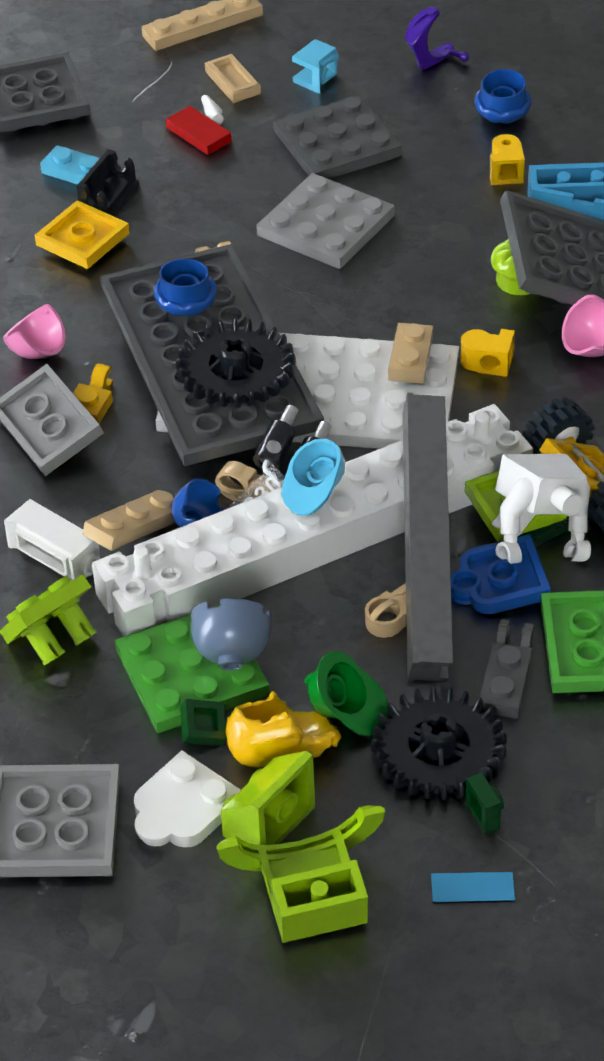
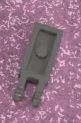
M501 619L496 642L492 643L480 697L483 700L482 713H486L490 707H493L497 716L518 719L532 659L531 645L534 635V624L525 623L521 632V645L515 646L507 644L511 632L510 620Z

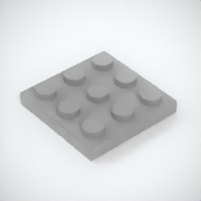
M311 173L256 225L257 236L341 269L395 216V205Z
M119 764L0 765V877L113 876L121 776Z

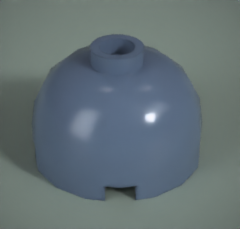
M226 598L220 599V607L208 609L207 601L200 603L192 609V641L197 651L204 658L218 664V667L222 670L234 671L241 669L243 664L250 663L262 655L269 642L271 612L268 610L265 614L264 605L258 602Z

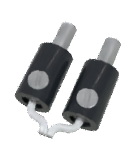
M293 405L286 406L280 420L270 422L253 457L255 465L262 469L267 476L274 477L276 480L277 477L273 472L279 470L296 433L292 424L298 409ZM321 421L314 436L305 437L300 448L312 440L327 439L332 425L327 421ZM284 480L279 481L281 488L283 486ZM272 481L271 485L277 488L276 483Z

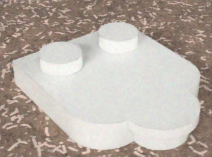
M181 750L135 793L136 834L144 843L150 846H162L168 842L179 847L196 846L222 823L220 810L224 802L231 795H237L241 790Z

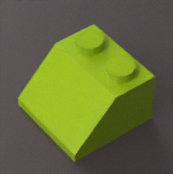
M308 751L274 757L264 768L256 770L251 776L249 783L237 795H231L224 802L220 810L223 837L237 836L242 841L256 845L279 844L315 808L313 754Z

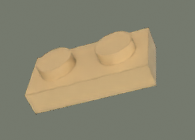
M398 323L388 367V381L424 384L433 340V326Z

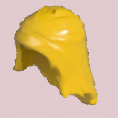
M271 691L266 700L254 703L247 702L235 707L231 716L227 717L226 737L228 747L233 757L240 764L252 768L265 767L274 757L308 751L313 754V758L319 757L326 748L330 746L336 747L341 738L339 730L332 724L330 718L323 717L315 711H292L287 706L286 701L280 700L274 691Z

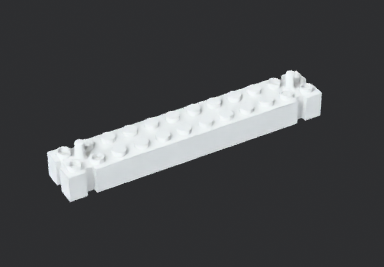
M495 404L469 413L468 422L464 423L457 419L446 422L449 514L472 505L464 492L465 481L499 471L503 454H533V447L518 430H509L510 421ZM403 440L345 462V472L340 482L334 487L328 501L312 515L299 516L292 513L284 504L281 494L282 488H279L134 545V553L129 556L122 555L119 551L92 562L96 595L108 614L114 612L115 624L124 637L154 627L165 621L169 622L190 615L192 609L203 602L208 601V608L220 605V599L244 598L405 532Z

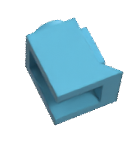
M314 39L294 54L292 62L305 68L293 77V82L320 94V86L337 74L339 55L336 48Z

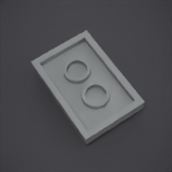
M48 364L0 397L1 423L44 476L51 473L104 434L98 422Z

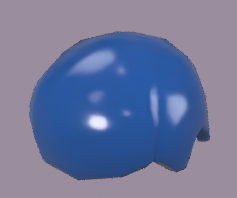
M194 478L178 491L171 506L172 516L178 528L227 509L219 505L218 498L221 490L218 486L206 479Z

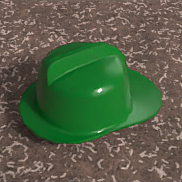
M336 650L326 653L319 661L317 669L308 674L304 679V683L308 687L309 700L314 710L323 717L339 719L358 735L372 736L373 727L378 726L377 719L380 713L388 718V701L384 691L375 680L344 652Z

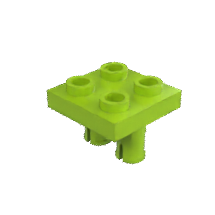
M83 574L72 581L68 575L64 576L50 585L48 590L38 597L34 595L15 607L16 610L6 616L9 623L0 630L1 635L7 644L20 636L22 638L26 636L42 660V664L46 666L52 660L65 653V650L62 649L46 624L49 618H56L58 616L73 639L75 646L97 633L78 605L80 602L79 598L91 588V585Z

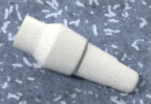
M203 95L201 101L205 116L219 125L222 124L224 120L222 109L208 95Z

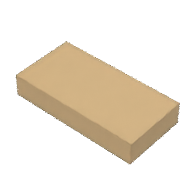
M233 54L205 63V72L232 103L261 94L260 84Z

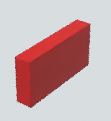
M191 106L166 118L167 129L207 155L232 142L230 131Z

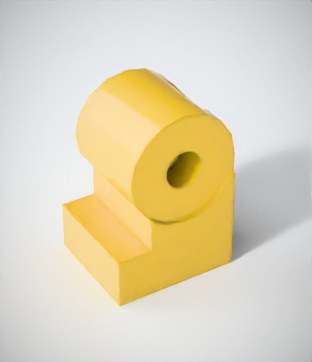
M510 134L496 136L492 140V154H490L491 186L524 183L525 158L519 138Z
M480 329L465 332L461 336L460 363L462 367L478 373L507 377L514 356L515 330L501 329L499 335L489 334Z

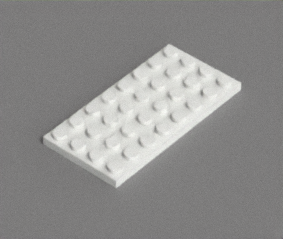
M279 333L280 336L285 334L287 344L291 343L293 345L296 366L318 405L324 421L332 425L327 439L334 441L338 446L380 449L403 440L402 413L407 393L445 396L446 422H449L459 359V346L432 344L424 384L388 381V367L394 341ZM158 410L156 430L168 432ZM315 432L294 437L292 442L302 443L305 437L314 436Z

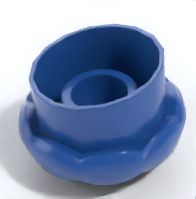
M498 69L488 73L483 78L481 89L477 92L474 103L477 112L488 121L509 124L521 119L528 113L531 106V97L526 90L525 78L521 73L510 69Z
M176 259L167 262L161 267L159 271L160 279L154 288V297L160 308L174 316L185 315L191 317L200 314L214 303L217 285L214 279L209 276L208 268L203 263L193 259Z

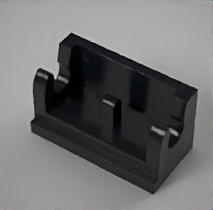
M107 149L76 186L78 201L115 216L139 186V180L136 179L135 166L132 159L128 157L124 164L126 169L121 168L117 162L116 151Z

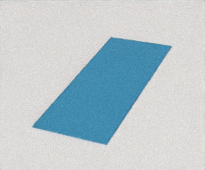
M513 872L431 873L432 902L515 900Z

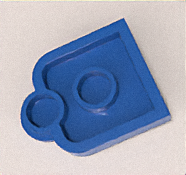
M527 534L517 537V543L522 553V561L520 563L510 564L507 559L502 560L496 555L495 549L500 542L475 547L466 551L461 556L460 569L451 575V600L461 605L471 604L476 611L483 614H495L541 602V593H551V588L531 535Z

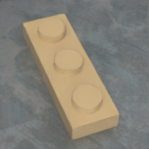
M154 491L86 520L83 535L113 551L175 523L171 511L174 498L172 494L166 491Z

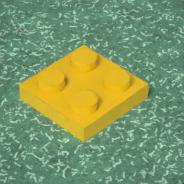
M77 200L35 234L36 246L89 269L130 234L129 223Z

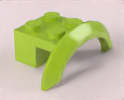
M366 805L359 807L341 825L319 835L299 841L256 845L242 841L237 836H232L218 843L216 847L220 859L226 864L241 870L262 871L282 943L368 923V894L357 860L350 861L347 850L361 843L375 832L383 822L386 811L382 806Z

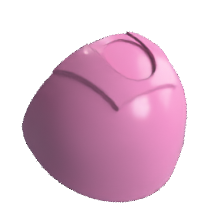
M593 294L586 295L579 299L568 311L562 326V341L568 352L583 357L604 356V299Z
M44 304L30 313L3 337L5 344L10 350L27 359H42L59 353L64 347L66 338L62 320L49 304Z

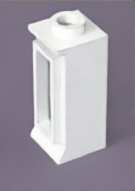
M31 499L4 520L9 548L19 549L63 576L68 575L72 580L82 574L85 578L93 574L92 562L100 559L99 545L83 535V529Z

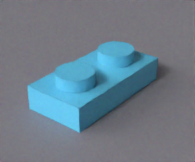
M57 145L41 161V173L79 184L100 158Z

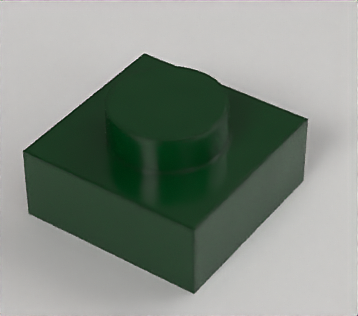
M185 699L180 705L183 743L222 746L227 740L224 702Z
M482 772L467 777L466 805L484 834L500 829L501 810L504 809V801L499 789L495 785L490 786Z

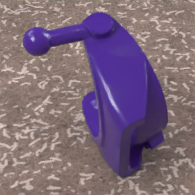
M427 7L419 12L407 27L405 40L413 51L418 62L417 66L421 70L438 64L449 55L458 57L462 62L469 60V53L455 50L452 43H445L435 50L429 51L427 44L428 33L433 22L440 15L436 7Z

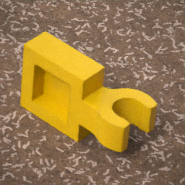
M100 363L96 364L93 369L90 384L79 383L73 392L75 397L98 424H100L113 402L112 391H110L113 379L107 378L111 371V366Z

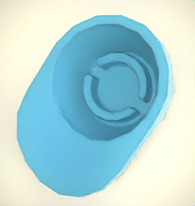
M325 438L312 440L298 449L290 460L281 494L284 504L292 513L299 516L312 515L328 501L334 487L340 482L345 472L346 460L341 449L334 441Z

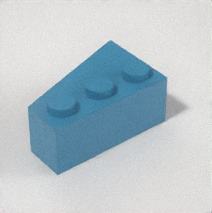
M604 162L529 165L527 196L604 220Z

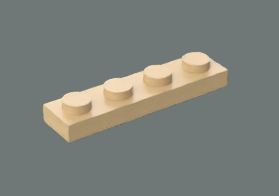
M258 0L212 1L207 5L192 10H184L179 14L164 19H157L152 23L141 26L142 36L155 51L263 16V6Z

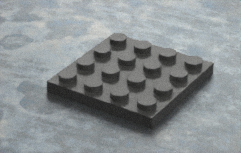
M506 190L500 199L519 289L529 294H539L555 299L563 304L569 303L574 305L582 297L592 294L604 299V220Z

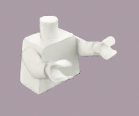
M503 454L495 490L506 497L500 506V532L504 534V542H500L496 546V555L502 560L507 559L510 564L522 561L521 549L517 543V534L520 533V516L527 510L537 515L565 514L569 516L568 531H571V540L566 543L563 556L573 557L571 561L577 562L589 559L591 545L588 540H584V533H587L590 496V485L587 482V476L567 454Z

